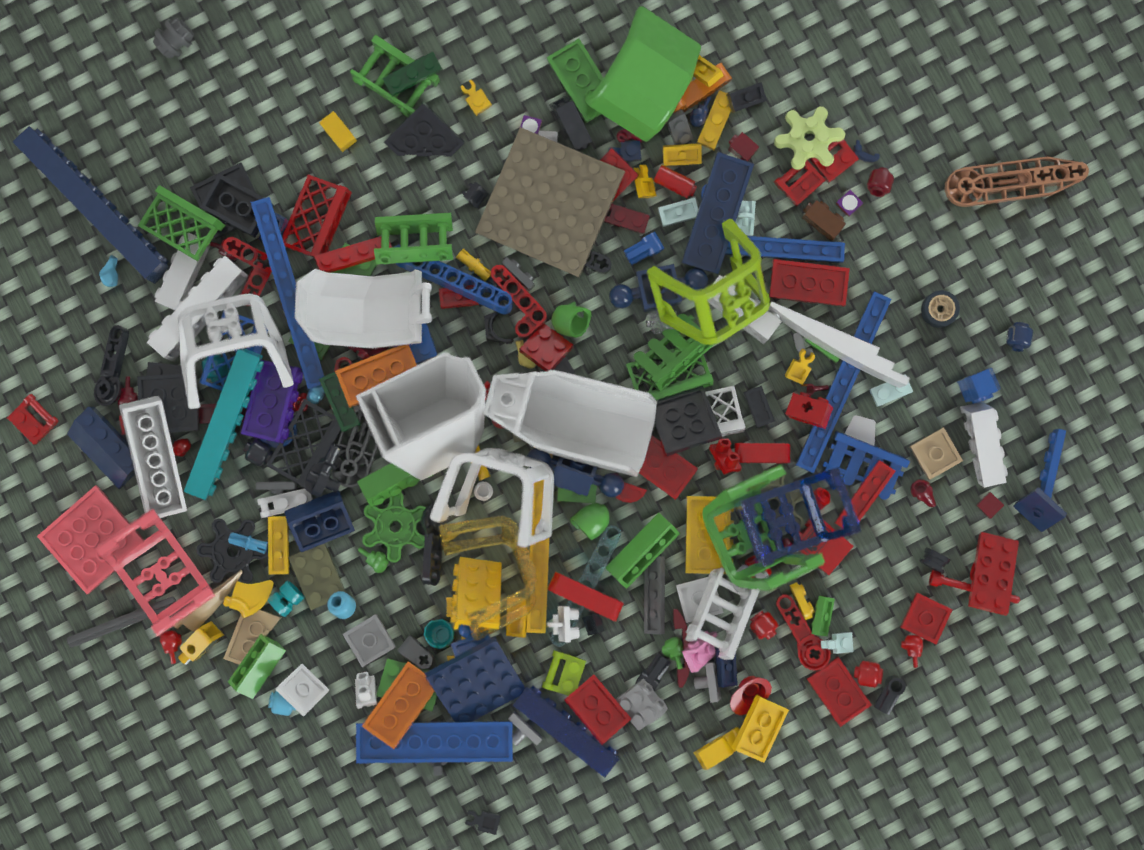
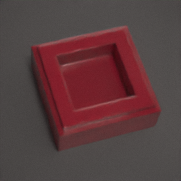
M988 492L976 506L991 519L1004 504L991 492Z

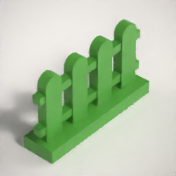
M680 314L677 316L683 321L687 322L688 324L701 330V328L693 322L695 319L692 315L687 316L685 314ZM666 326L662 330L665 338L661 341L651 339L648 342L649 352L645 354L642 351H638L634 354L636 361L634 365L637 369L642 367L648 373L647 378L650 381L652 380L655 388L661 392L715 344H702L691 337L686 341L679 334L680 331ZM669 342L677 349L673 353L665 347ZM656 355L663 362L656 365L651 358Z

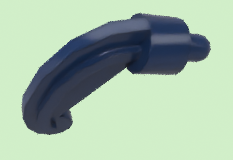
M856 140L854 152L860 160L875 162L880 158L879 154L872 156L863 152L860 141Z

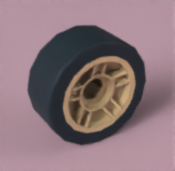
M944 290L935 291L928 295L921 306V314L925 322L937 328L946 327L953 323L960 311L957 298L952 293ZM938 306H943L942 312H938Z

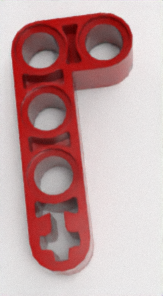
M503 265L494 266L491 269V278L501 290L509 293L507 291L509 285L515 284L518 287L515 293L509 294L514 305L525 316L517 322L515 331L518 337L527 339L546 322V312ZM497 271L500 273L503 271V277L507 280L505 283L500 277L496 278ZM523 298H528L531 301L528 307L520 305V301ZM541 312L544 315L543 319L535 321L533 319L534 313ZM522 325H527L529 327V332L526 334H521L519 332V327Z
M558 572L554 573L547 590L613 621L617 620L624 605L622 601L609 595L607 596Z

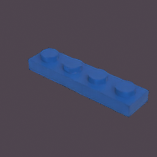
M1055 429L1050 433L1048 443H1050L1049 451H1046L1044 456L1046 464L1040 473V489L1050 498L1066 435V430Z

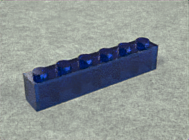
M527 685L513 703V706L605 778L619 761L618 751L610 745L608 748L604 744L601 745L594 735L586 731L588 728L580 721L578 723L574 722L569 712L564 709L560 711L556 707L557 703L551 698L545 699L540 695L542 692L537 687Z

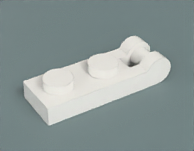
M304 488L257 499V502L261 506V518L283 514L285 510L311 501L313 498L312 494ZM273 502V510H269L268 503Z

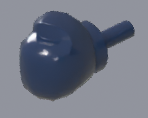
M707 96L703 105L699 104L698 108L692 110L690 123L693 127H701L705 123L709 112L707 106L711 100L710 97Z

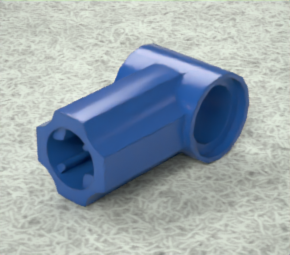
M653 232L642 238L637 244L624 250V253L632 266L648 256L652 257L660 253L665 248L656 232Z

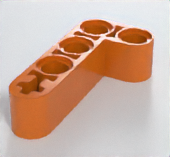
M719 63L716 67L722 70L724 76L712 86L708 87L698 79L690 82L673 113L680 109L686 112L707 96L728 84L732 77L723 64Z

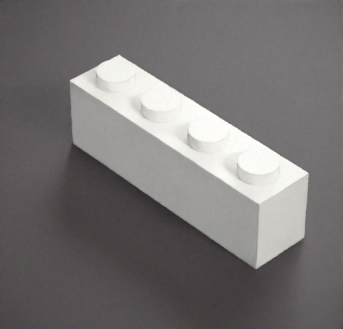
M187 233L189 241L197 239V236ZM184 235L180 238L178 244L185 243ZM198 243L190 245V251L195 255L199 249ZM210 243L198 262L179 250L173 254L171 267L164 273V282L155 293V302L175 310V306L188 297V292L192 288L209 251Z

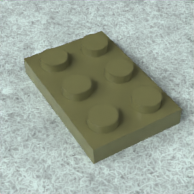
M326 543L288 557L310 610L327 604L328 599L335 592L342 591L346 593Z

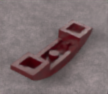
M675 608L673 609L674 629H682L683 649L685 650L688 647V643L691 642L685 640L688 627L678 609ZM685 658L682 669L677 668L679 688H683L690 671Z

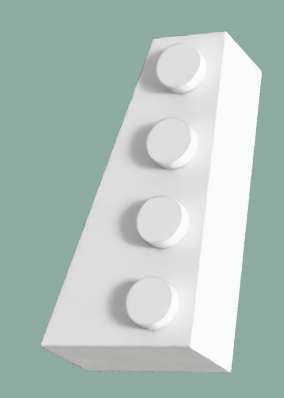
M984 402L961 406V413H966L967 421L964 422L965 430L971 436L968 442L972 454L976 456L973 458V464L978 484L985 488L1006 483L1008 472L1006 466L1003 465L1002 458L1005 457L1003 448L1000 447L1001 432L996 424V421H998L997 411Z

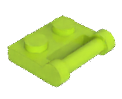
M553 650V659L546 680L543 681L541 687L569 696L578 688L586 660ZM560 659L566 660L558 685L552 684Z

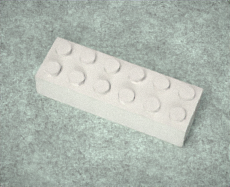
M226 256L220 257L214 263V268L201 277L200 284L197 287L191 288L188 292V297L175 306L173 314L166 316L162 321L163 325L149 335L147 343L163 358L174 361L180 355L178 317L185 308L232 297L247 280L248 275ZM205 314L191 318L194 337L206 326Z
M159 396L119 405L144 512L147 513L154 509L158 516L162 518L187 511L162 400Z

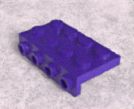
M261 360L264 362L261 372L256 373L255 379H257L254 390L251 391L241 434L283 444L289 435L287 427L289 421L293 419L294 410H292L293 403L298 399L297 387L298 383L301 384L303 379L302 369L290 366L294 384L284 388L274 362Z

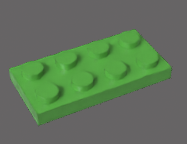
M578 38L548 56L547 61L569 97L573 100L585 123L601 113L585 102V95L588 90L593 92L599 86L603 76Z

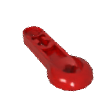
M789 595L779 596L776 600V606L797 641L800 663L809 670L817 671L823 669L829 663L831 657L830 649H821V641L823 640L812 634L793 598ZM782 598L790 600L789 608H781L780 600ZM793 607L796 610L792 612L793 615L800 618L797 626L790 623L792 620L790 614L787 616L784 614V612L792 610ZM812 649L819 651L820 655H817L819 658H810L809 654H812L810 651Z

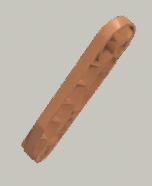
M1053 157L965 167L955 170L947 178L945 193L950 202L959 207L1046 197L1083 181L1089 173V168L1083 162ZM1040 161L1054 162V165L1041 167ZM1035 162V168L1022 169L1021 164ZM1016 164L1017 170L1003 171L1002 166ZM998 167V173H984L985 168ZM1056 171L1062 174V179L1056 177ZM1017 176V178H1013V179L998 180V182H993V181H992V179H999V178H1007V177ZM1018 183V185L993 188V185L997 184L998 186H1001L1005 184ZM1057 185L1058 190L1045 193L1044 187ZM1026 189H1039L1040 194L1026 196ZM1020 191V197L1007 198V192ZM970 193L975 196V198H976L975 201H972V200L969 198L968 195H969ZM1001 193L1002 199L988 201V194ZM981 197L983 198L982 202H977Z

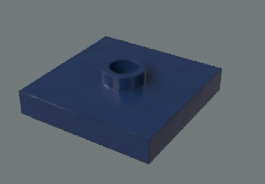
M1039 487L1013 505L1040 532L1045 531L1067 515Z

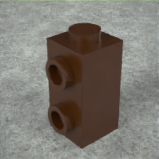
M816 200L814 204L809 203L803 210L805 215L802 219L831 242L846 225L844 218L838 213H832L829 210V206L822 201Z

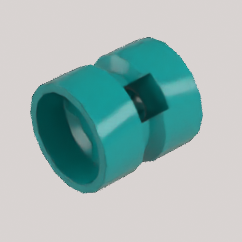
M288 580L279 588L280 592H275L268 599L270 605L284 617L293 610V605H298L305 598L303 593Z

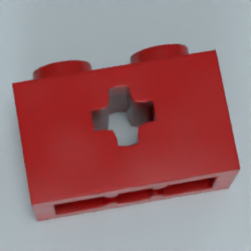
M800 392V394L793 393L785 414L790 419L826 429L833 407L824 398L818 397L816 400L804 392Z

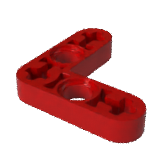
M225 238L222 242L224 252L253 267L239 295L249 294L251 290L247 289L249 285L252 288L258 289L257 293L252 291L251 294L260 296L272 270L270 266L263 269L262 263L256 261L255 265L253 262L257 259L258 253L261 254L258 257L261 260L268 259L267 254L237 238ZM233 240L234 245L238 248L241 247V244L243 245L239 252V256L236 255V253L238 252L237 250H228L229 246L226 245L227 242H232ZM246 249L253 251L254 255L250 260H246L243 257V252ZM255 275H259L262 278V283L258 286L252 283V277Z

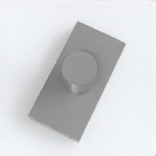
M709 661L705 664L707 676L695 677L694 685L695 689L709 688L710 702H718L721 700V692L717 681L716 661Z
M515 711L509 716L508 720L517 727L513 733V743L516 746L526 736L536 745L541 742L543 737Z

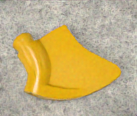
M272 580L255 584L237 581L232 597L225 596L223 605L239 611L243 619L257 613L265 605L274 583Z

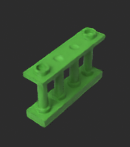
M375 34L371 40L374 51L359 73L351 69L352 80L360 86L364 84L399 107V111L408 117L414 111L412 108L426 87L431 84L435 87L440 82L439 76L434 74L421 81L406 104L397 99L399 94L392 97L390 93L381 88L384 84L382 78L390 75L396 65L406 66L415 60ZM385 53L390 57V61L376 82L373 83L365 77L379 56Z
M451 213L375 217L377 236L382 235L381 248L374 249L376 264L453 260L452 245L447 244L446 234L448 231H453ZM439 232V245L427 246V233ZM420 233V246L408 247V234ZM401 234L400 247L389 248V235Z

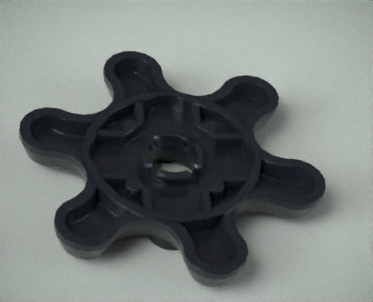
M215 519L212 523V529L216 534L215 540L210 544L201 543L196 549L200 557H210L215 563L213 570L210 572L211 581L219 583L227 573L233 572L236 574L242 570L243 573L239 581L246 584L250 583L253 579V574L249 569L250 562L253 559H265L268 556V548L265 554L230 544L228 539L232 532L249 537L255 530V523L247 519L241 523L237 530H231L223 519ZM230 546L238 548V553L234 557L228 553Z

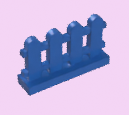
M836 431L833 438L837 442L836 444L832 443L830 446L833 452L829 461H824L823 466L826 467L825 475L828 478H834L837 472L844 474L842 477L844 484L852 485L855 479L861 481L862 484L877 461L881 460L884 462L885 459L890 461L889 467L896 472L878 496L886 500L891 494L895 495L896 490L893 487L898 476H903L904 472L901 469L902 467L907 468L910 461L907 458ZM848 445L855 447L854 451L848 450ZM866 452L873 455L871 459L865 457ZM845 454L851 456L846 470L840 468ZM863 461L869 463L864 477L858 475Z

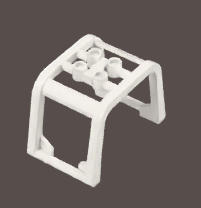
M241 294L196 304L185 308L178 317L180 363L188 407L190 409L200 407L194 364L199 358L253 345H262L267 348L277 368L283 387H289L294 384L283 338L263 299L259 296ZM251 305L257 334L240 336L242 329L235 307ZM225 310V318L218 319L216 312ZM205 314L208 336L212 343L196 347L191 318ZM229 331L232 339L220 341L222 338L221 332Z
M486 448L477 453H463L451 461L431 512V520L442 522L447 520L448 516L466 514L473 486L480 467L483 465L515 474L523 482L522 513L517 545L527 547L551 537L554 474L547 463L498 448ZM465 462H472L454 507L449 508L447 503L460 465ZM525 465V466H529V467H532V468H530V469H525V468H523V466ZM544 480L541 519L536 526L535 535L531 536L534 482Z

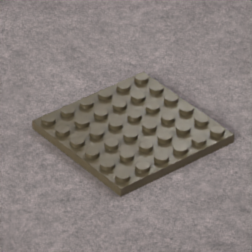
M520 127L475 233L580 278L625 171Z

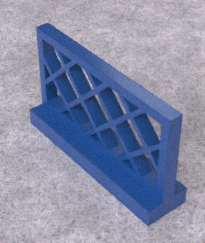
M223 311V314H222L221 319H222V318H225V312H224V311ZM239 315V320L243 321L240 323L242 336H246L242 328L246 323L254 324L252 332L247 335L257 334L254 320ZM229 331L221 332L222 336L227 334L228 338L232 339ZM262 345L246 347V349L261 354L263 348ZM225 352L221 353L224 362L215 365L213 361L214 355L208 356L199 382L200 384L222 391L224 387L223 381L227 379L228 375L221 377L218 368L227 365L230 371L231 365L229 362L235 358L234 356L227 359ZM215 371L218 380L213 383L207 382L208 373Z

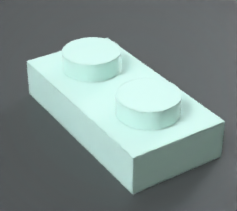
M691 198L658 207L663 227L695 219L698 212L696 199Z
M909 381L906 386L901 388L886 382L869 389L876 407L913 392Z

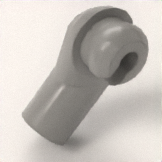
M799 333L793 334L797 351L800 352L803 348L806 350L804 357H809L810 353H813V349H806L802 335Z

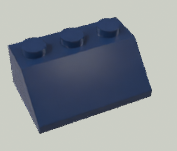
M339 489L337 493H328L284 511L289 528L301 552L355 531Z

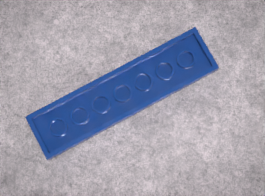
M511 721L413 722L395 749L363 728L362 725L364 723H356V763L513 762V723Z

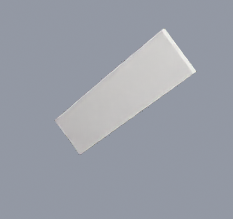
M771 301L768 311L772 310L780 316L779 320L814 344L852 366L898 388L908 384L909 377L892 370L894 362L877 356L879 347Z

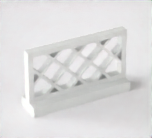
M735 386L707 391V397L710 396L715 399L711 408L714 415L720 418L717 424L722 437L744 432L745 424L742 419ZM723 393H732L733 399L730 404L720 399ZM717 402L727 407L722 415L713 410ZM730 408L737 413L738 419L730 421L724 416Z

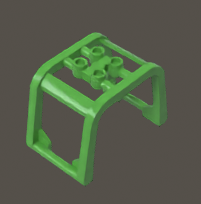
M782 465L764 471L724 490L703 508V521L727 576L737 587L771 591L825 563L821 553L809 555L789 554L782 546L761 498V489L786 474ZM750 500L752 501L757 515L745 517L739 523L728 525L723 531L719 532L714 517ZM761 522L765 532L760 535L751 536L748 529H752L756 523ZM737 536L741 542L733 544L732 548L727 550L723 539ZM769 540L775 554L737 572L731 557L745 554L748 549L759 547L763 541ZM780 562L802 565L786 574L776 573L765 578H750Z

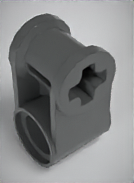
M411 635L406 638L397 650L421 669L429 668L435 662L433 653ZM428 656L429 664H422L423 659L421 657Z

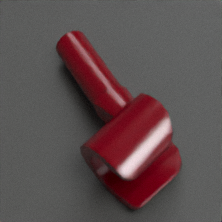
M801 385L807 387L806 393L809 395H813L815 391L829 389L828 385Z

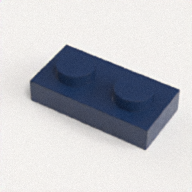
M716 648L718 687L738 686L736 653L733 659L724 660L718 657L720 651L719 648Z

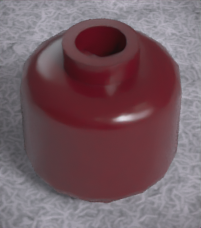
M880 167L879 169H874L869 175L867 188L873 196L883 197L891 192L894 176L887 168Z

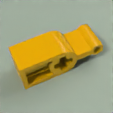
M738 727L733 728L726 734L717 737L693 752L704 770H709L735 752L731 747L740 730Z

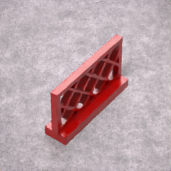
M308 174L282 236L284 246L313 258L315 255L328 252L352 192L347 187L338 186ZM311 181L317 182L320 189L311 193L309 190ZM330 188L336 189L335 195L327 199L324 191ZM322 193L325 201L315 205L313 196ZM310 198L312 207L303 210V201ZM327 205V214L320 217L317 208ZM314 210L317 219L308 222L305 214ZM303 216L305 224L296 228L294 223L296 218ZM319 222L321 229L313 234L310 226ZM307 228L310 236L301 240L298 231ZM295 233L298 242L293 244L286 243L288 237ZM312 239L314 246L310 252L305 250L303 243Z

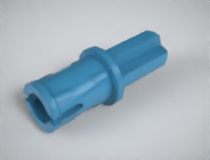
M234 532L230 534L228 539L230 544L265 554L268 542L254 539L251 535L247 537Z

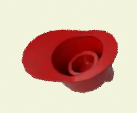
M755 676L744 678L740 682L738 690L732 695L730 700L731 710L735 714L744 715L748 713L756 695L768 699L772 691L770 682L767 679Z

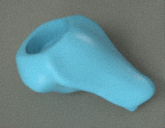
M113 255L109 257L108 262L99 273L102 283L107 287H114L118 284V273L116 271L118 258Z
M322 385L309 388L306 399L313 404H318L325 395Z

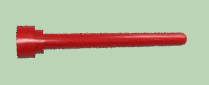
M932 570L930 573L929 585L938 587V585L942 586L943 584L966 591L971 590L970 583L944 577L939 571ZM1011 595L1010 602L1018 604L1020 597Z

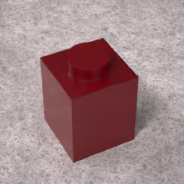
M743 132L739 136L735 134L728 142L730 144L728 151L736 158L747 162L759 149V146Z

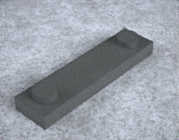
M658 556L644 571V634H665V556Z

